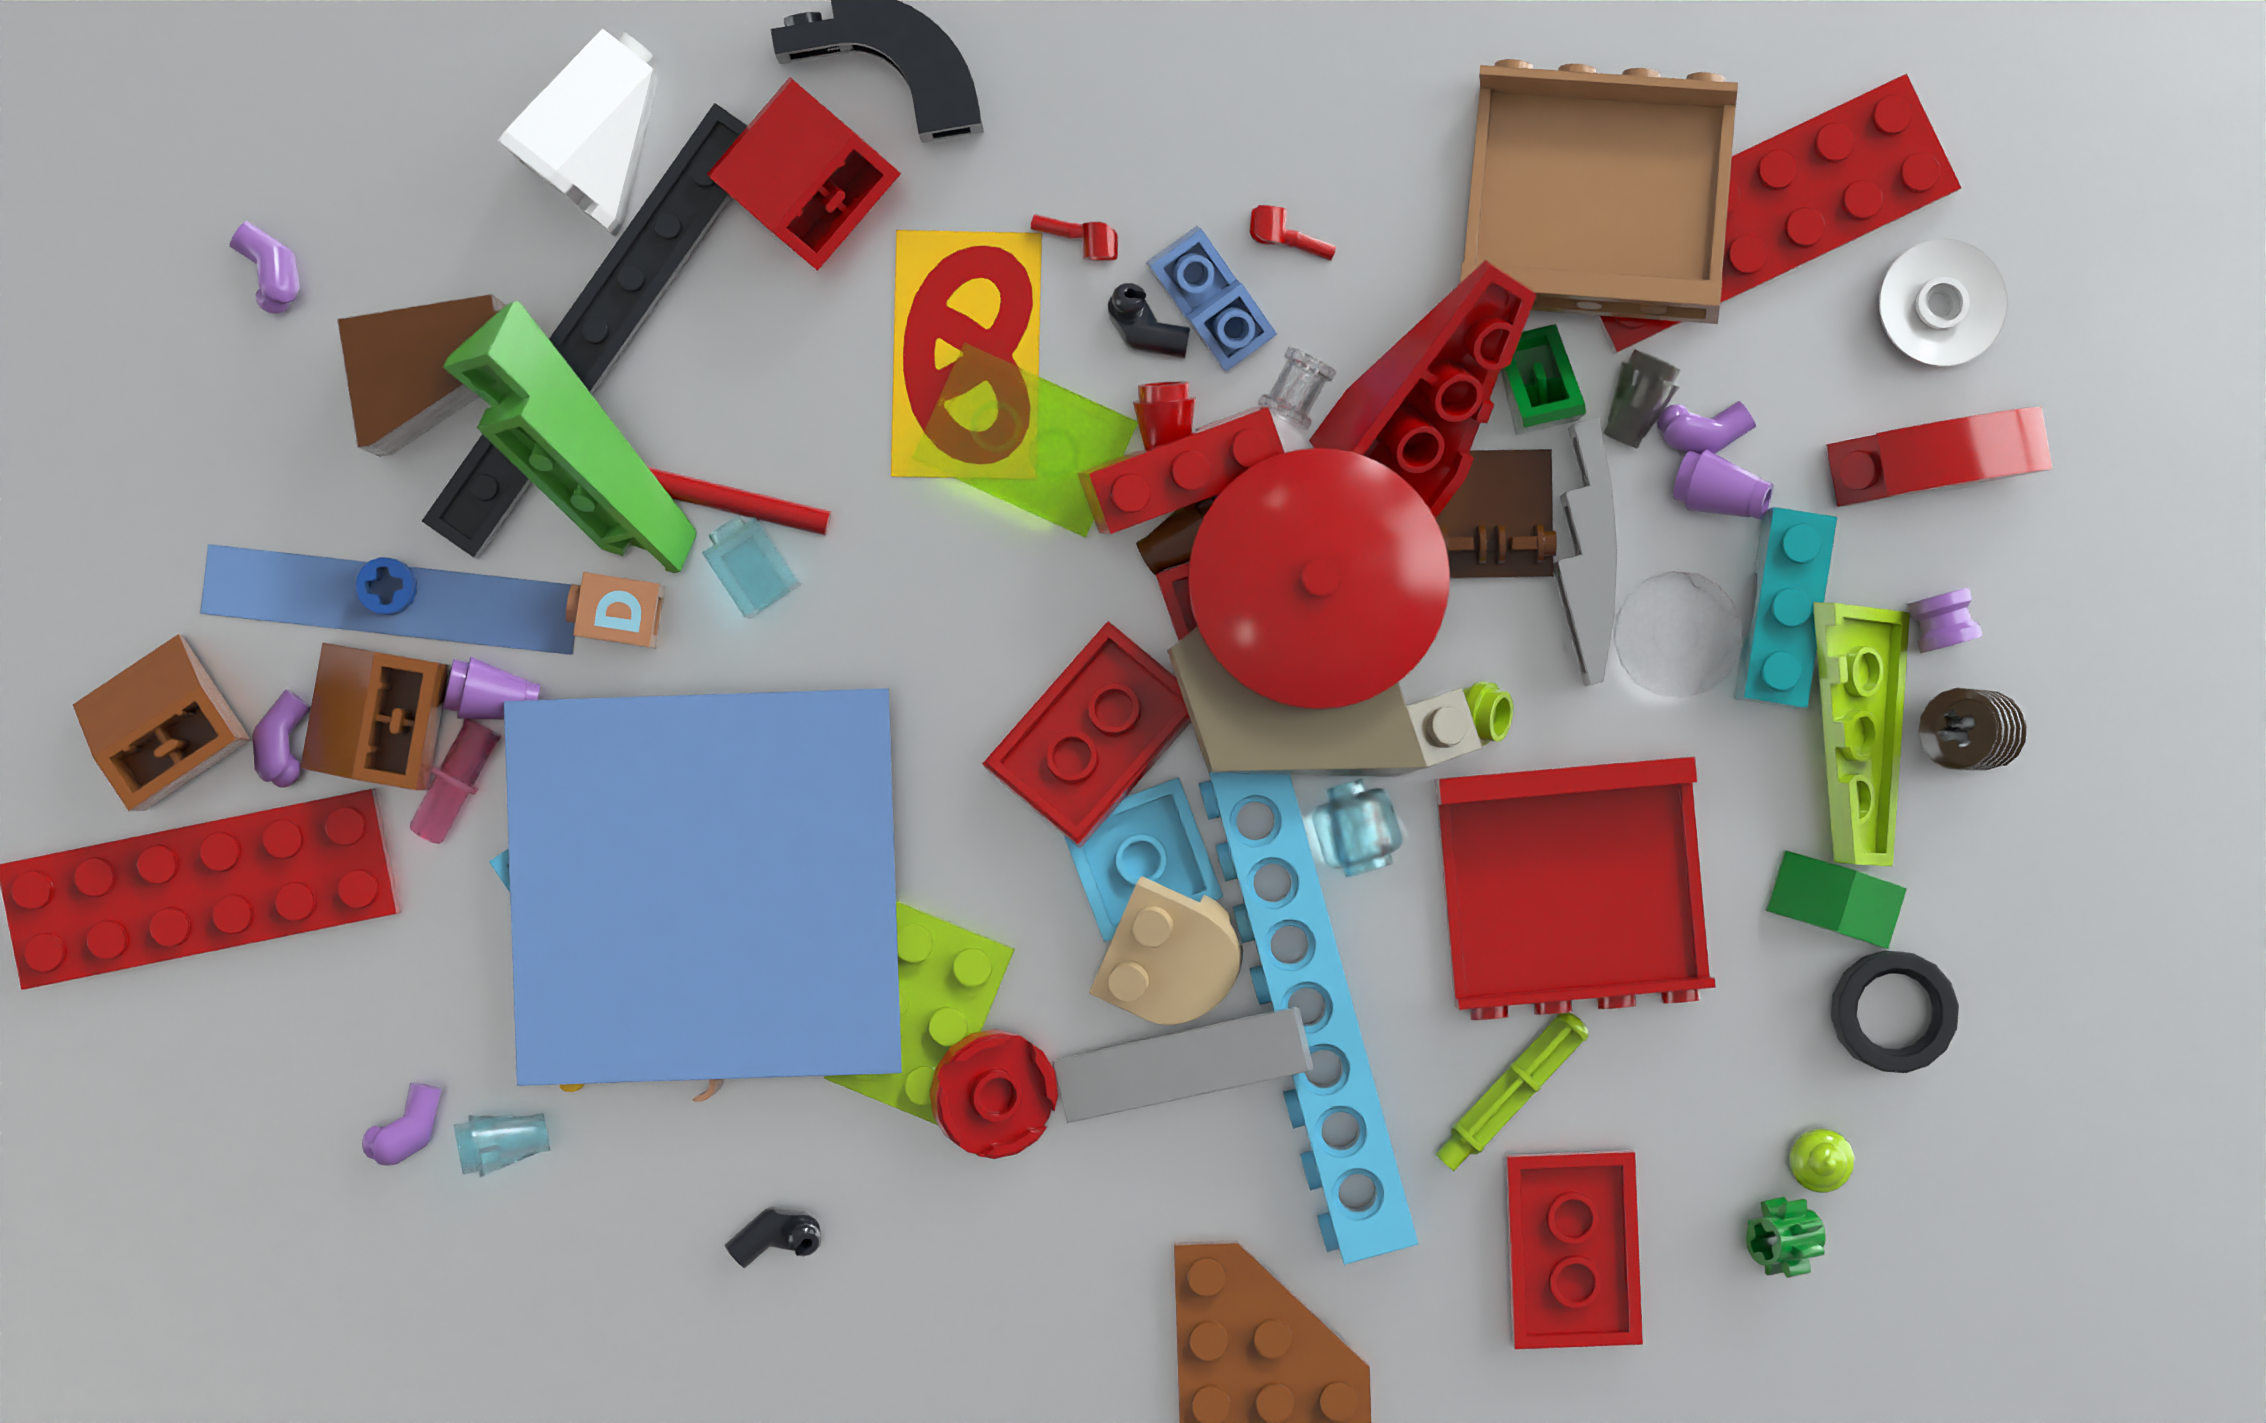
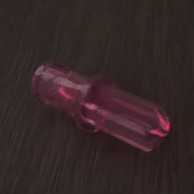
M464 719L463 726L441 766L434 765L431 769L435 777L410 822V829L416 835L437 844L445 840L469 793L477 794L479 789L474 784L496 742H499L501 735L472 719Z

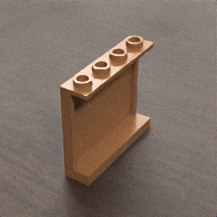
M1515 59L1499 60L1495 62L1494 66L1480 65L1479 103L1464 262H1462L1460 283L1482 262L1487 260L1537 294L1531 308L1533 311L1718 324L1738 82H1725L1723 76L1709 72L1692 73L1686 79L1661 77L1659 72L1647 68L1626 69L1622 72V75L1597 73L1595 68L1584 64H1564L1558 70L1533 69L1530 63Z

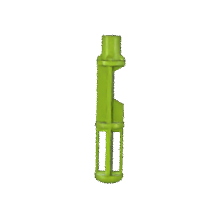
M1559 1013L1553 1022L1510 1065L1508 1070L1462 1119L1454 1124L1451 1129L1452 1137L1436 1153V1156L1452 1171H1455L1470 1154L1478 1155L1485 1149L1484 1147L1525 1103L1541 1089V1086L1571 1054L1588 1039L1589 1032L1583 1021L1573 1013Z

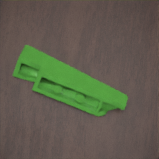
M519 301L507 304L447 358L443 366L451 375L492 406L485 409L477 429L602 550L623 556L632 545L651 553L665 567V571L671 573L680 572L696 538L694 526Z

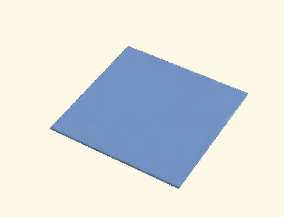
M889 688L504 701L517 1086L902 1073Z

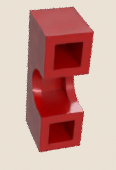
M1253 407L1199 427L1195 432L1150 449L1129 453L1077 474L1098 532L1113 534L1218 495L1233 480L1252 466L1285 452L1269 407Z

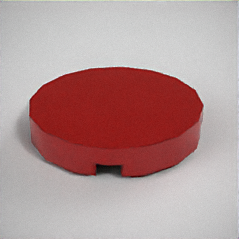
M998 1029L971 1033L951 1046L935 1068L930 1088L933 1117L944 1136L968 1153L990 1159L1016 1155L1038 1141L1047 1128L1045 1123L1050 1117L1051 1110L1055 1111L1058 1099L1055 1071L1044 1052L1017 1033Z

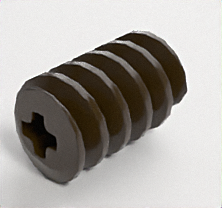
M1954 688L1941 692L1928 702L1920 716L1918 733L1924 751L1932 761L1944 768L1990 770L2000 766H2007L2019 756L2026 743L2027 723L2023 711L2016 702L2000 692Z

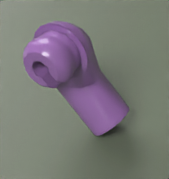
M285 689L256 725L252 734L254 769L263 781H272L279 788L292 785L301 773L300 762L297 761L296 757L290 755L289 735L311 709L303 699L289 689Z

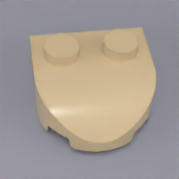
M1141 876L1136 883L1089 994L1157 1024H1182L1201 1017L1224 999L1233 987L1242 966L1243 946L1239 945L1237 935L1230 924L1229 913L1218 902L1205 894L1201 901L1198 902Z

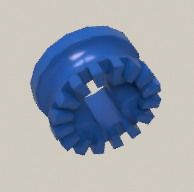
M379 557L370 560L361 568L356 578V592L360 602L367 609L381 615H395L404 612L413 603L414 597L417 595L416 586L418 583L414 577V572L407 564L397 559ZM388 568L391 577L402 579L403 590L393 592V603L384 605L382 596L371 594L369 587L371 582L380 580V570Z

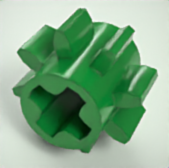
M1785 1197L1760 1202L1764 1217L1749 1219L1747 1222L1749 1226L1746 1233V1244L1752 1258L1757 1263L1765 1266V1274L1767 1276L1784 1273L1787 1278L1810 1273L1811 1264L1808 1258L1822 1256L1825 1253L1823 1247L1825 1245L1826 1233L1820 1217L1814 1211L1807 1209V1200L1805 1199L1788 1202Z

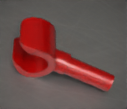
M1259 205L1252 209L1250 235L1256 243L1295 247L1323 259L1332 260L1336 246L1299 231L1285 229L1286 208Z
M1034 214L1032 217V230L1071 240H1083L1084 260L1114 261L1118 258V234L1106 223H1069Z

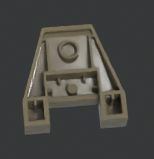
M1198 627L1167 650L1208 773L1397 777L1483 749L1462 688L1406 705L1398 682L1375 697L1357 704L1332 709H1303L1271 701L1240 684L1214 658L1207 648Z

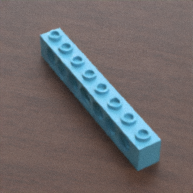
M1208 773L1210 780L1198 784L1208 820L1220 817L1227 842L1215 846L1225 882L1237 879L1244 903L1232 906L1242 944L1254 941L1261 963L1259 966L1249 968L1258 1003L1262 1005L1271 1002L1273 1011L1281 1010L1288 1007V1001L1295 991L1302 988L1317 990L1323 997V1012L1314 1022L1303 1024L1310 1055L1319 1050H1328L1335 1053L1341 1063L1340 1073L1333 1082L1326 1085H1317L1309 1081L1305 1072L1291 1075L1295 1089L1283 1092L1293 1129L1305 1126L1310 1142L1311 1151L1300 1153L1309 1189L1311 1191L1322 1188L1328 1212L1317 1215L1326 1251L1331 1252L1339 1249L1341 1259L1344 1265L1418 1245L1290 775ZM1250 802L1265 804L1273 815L1272 829L1261 839H1248L1240 833L1237 827L1238 812L1244 805ZM1267 864L1283 866L1290 877L1288 892L1282 898L1275 901L1260 898L1254 889L1255 874L1261 867ZM1284 926L1300 928L1307 939L1305 953L1301 958L1293 962L1280 961L1274 957L1271 951L1272 936L1278 929ZM1345 1112L1352 1115L1357 1121V1134L1347 1145L1333 1146L1328 1144L1322 1137V1125L1326 1118L1333 1113ZM1354 1174L1365 1175L1374 1183L1372 1199L1368 1204L1359 1208L1348 1207L1339 1199L1341 1183L1347 1177Z

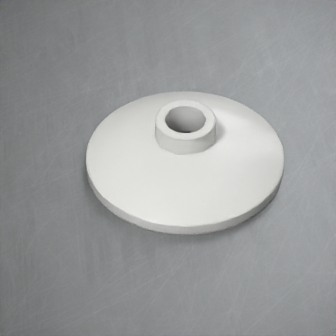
M1941 238L1924 241L1902 253L1888 269L1879 294L1880 317L1888 337L1905 355L1920 363L1931 366L1946 367L1959 365L1985 352L2000 334L2008 309L2006 285L1995 263L1977 247L1955 239ZM1932 294H1942L1949 300L1950 309L1946 316L1939 317L1930 311L1928 302Z

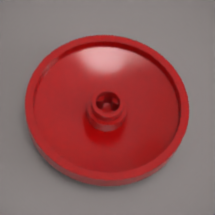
M1311 448L1286 452L1268 458L1239 475L1221 492L1204 516L1196 534L1189 563L1188 586L1192 612L1198 630L1207 648L1228 674L1249 690L1271 701L1303 709H1332L1357 704L1373 698L1401 681L1416 667L1429 650L1441 627L1449 596L1450 573L1448 555L1440 528L1431 510L1409 483L1394 471L1368 457L1337 449Z

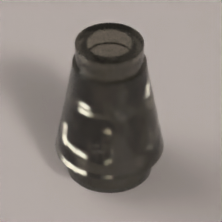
M1634 349L1629 361L1621 362L1607 419L1608 423L1603 433L1619 442L1638 449L1643 437H1646L1680 388L1675 382L1681 369L1650 354Z

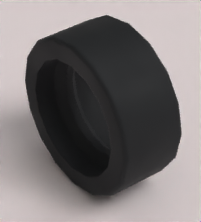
M1883 950L1861 957L1843 973L1833 992L1831 1019L1838 1040L1853 1058L1883 1072L1908 1073L1929 1066L1947 1050L1957 1030L1959 1004L1952 983L1936 964L1913 953ZM1890 973L1904 974L1918 981L1927 991L1932 1005L1931 1023L1924 1036L1913 1045L1901 1049L1883 1048L1871 1042L1861 1030L1857 1017L1858 1001L1865 987L1876 978Z

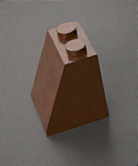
M489 294L337 319L358 448L379 457L392 455L479 397L477 394L451 375L443 366L447 358L506 304L494 295Z

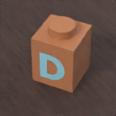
M583 572L581 585L572 584L570 587L566 605V622L575 623L574 636L656 649L666 586L658 583Z

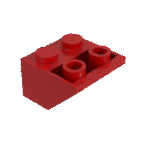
M789 77L706 175L818 271L901 175V172Z

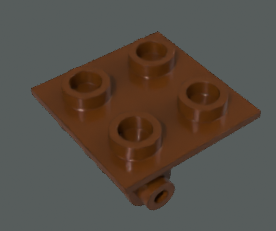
M1552 449L1470 450L1469 453L1474 460L1467 478L1435 519L1445 542L1450 578L1554 577L1553 556H1556L1557 536L1556 531H1553Z

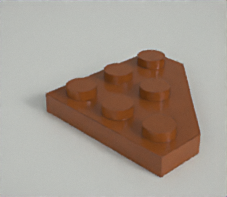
M1238 1241L1174 1243L1179 1423H1371L1369 1364L1328 1328L1296 1295L1261 1265Z

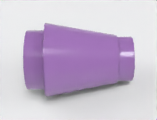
M1705 450L1702 454L1689 451L1679 467L1674 484L1673 498L1674 500L1686 503L1688 511L1753 517L1762 520L1769 508L1774 484L1762 480V478L1709 450Z
M471 656L469 662L453 659L442 709L458 712L457 719L504 720V701L538 700L540 684L528 682L527 679Z

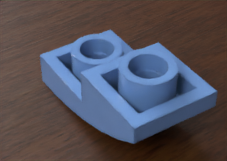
M1194 227L1146 262L1174 304L1224 371H1228L1277 335L1244 285L1235 278L1200 227Z

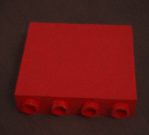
M1695 757L1435 779L1454 1007L1458 1010L1470 1009L1471 1020H1489L1509 1017L1508 1006L1533 1004L1535 1015L1572 1012V1000L1597 998L1598 1009H1616L1636 1006L1635 995L1661 992V1002L1663 1004L1699 1001V989L1716 988L1715 978L1710 977L1693 793V783L1697 782Z

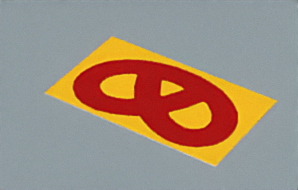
M896 230L891 477L1037 480L1042 233Z

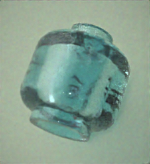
M1362 778L1327 788L1326 793L1329 801L1318 805L1312 813V822L1325 863L1331 868H1343L1345 877L1362 874L1394 863L1391 853L1401 847L1403 838L1389 793L1381 788L1366 790Z

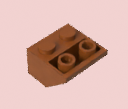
M181 634L176 635L73 704L92 757L128 811H146L251 741V738Z
M322 643L300 768L399 788L428 790L450 665Z

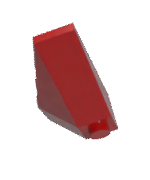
M1485 260L1346 389L1309 439V442L1314 448L1349 451L1368 457L1386 466L1410 484L1421 496L1436 519L1467 478L1474 460L1469 453L1480 423H1488L1495 405L1490 400L1501 369L1511 363L1537 294L1520 281Z

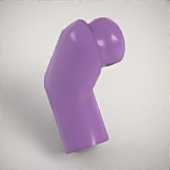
M245 221L234 233L229 247L257 264L259 289L255 296L260 308L271 314L283 313L288 309L290 302L296 299L300 288L296 257L288 247L250 222Z
M1740 401L1731 405L1712 419L1688 413L1684 405L1674 404L1666 407L1660 413L1657 420L1658 429L1663 433V440L1670 447L1686 453L1692 451L1698 454H1702L1705 450L1716 454L1756 427L1751 414Z
M410 1083L403 1117L385 1127L372 1126L369 1128L362 1139V1149L368 1158L374 1159L380 1165L389 1166L399 1164L426 1147L432 1137L442 1089L421 1083Z

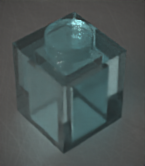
M739 515L717 528L708 536L713 545L703 551L702 554L745 618L751 619L802 585L762 522L756 517L745 523Z

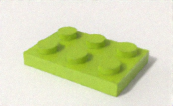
M896 901L902 1073L825 1076L824 1079L938 1125L933 1117L930 1099V1088L935 1068L951 1046L971 1033L982 1031L1015 948L903 902Z

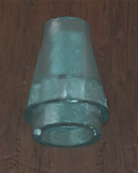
M543 1113L535 1115H468V1122L453 1125L463 1175L479 1172L481 1178L534 1154L550 1151Z

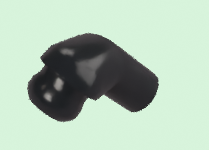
M1124 283L1115 288L1108 302V313L1111 322L1125 345L1136 351L1185 359L1190 328L1158 322L1145 300V291L1139 285Z
M770 1207L763 1210L724 1246L734 1260L743 1268L751 1264L769 1247L795 1251L796 1256H809L816 1252L820 1246V1226L815 1218L804 1211Z

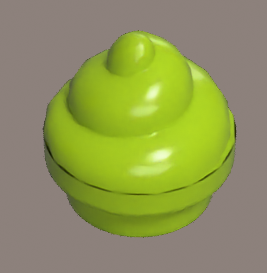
M1479 681L1471 687L1464 688L1463 692L1481 745H1487L1490 741H1502L1506 737L1513 719V700L1511 695L1506 691H1500L1495 683Z
M1816 1128L1803 1133L1794 1142L1789 1155V1165L1794 1178L1803 1187L1813 1192L1827 1193L1839 1189L1849 1180L1854 1170V1154L1851 1145L1842 1135L1830 1129Z

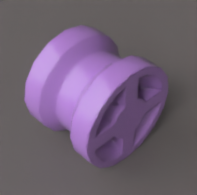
M1969 587L1907 604L1910 617L1917 620L1920 626L1921 635L1917 640L1920 653L1941 649L1983 636L1980 624L1971 620L1968 606L1972 601Z

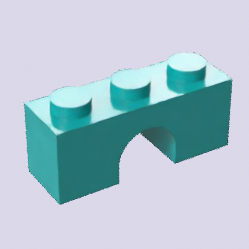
M1772 507L1767 510L1766 515L1761 521L1753 574H1757L1755 608L1747 636H1743L1734 699L1792 709L1808 708L1817 651L1813 602H1824L1837 517Z

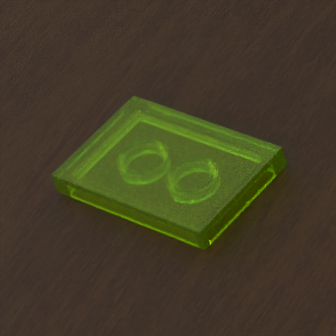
M964 343L912 460L1086 539L1094 518L1077 473L1124 456L1138 426V422Z

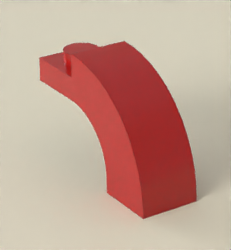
M2042 406L1949 419L1826 444L1837 507L2052 470Z

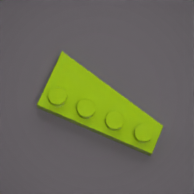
M1813 602L1834 863L1893 867L1910 615L1909 612L1841 603Z

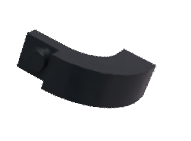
M831 0L834 17L832 19L822 20L820 12H805L785 17L783 19L785 27L770 29L774 53L779 64L844 53H861L874 56L891 65L904 78L911 90L921 143L984 132L974 81L962 54L951 38L934 21L908 4L899 0Z

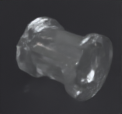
M1289 346L1284 354L1286 363L1270 393L1261 394L1257 403L1261 407H1269L1270 412L1280 419L1308 430L1312 423L1308 415L1325 383L1332 382L1337 372L1313 356Z

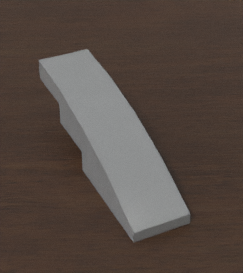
M1599 417L1574 423L1567 428L1583 488L1560 495L1576 556L1553 563L1555 579L1584 686L1604 681L1615 616L1616 526L1612 480Z

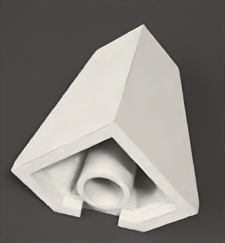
M602 29L500 136L498 141L517 160L615 236L623 226L659 77L653 68L648 65L654 55L626 32H623L618 40H616Z

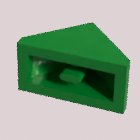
M1553 324L1523 331L1510 365L1501 369L1515 434L1578 421L1586 414V406L1557 325Z
M1784 850L1765 911L1889 949L1907 888L1853 869Z

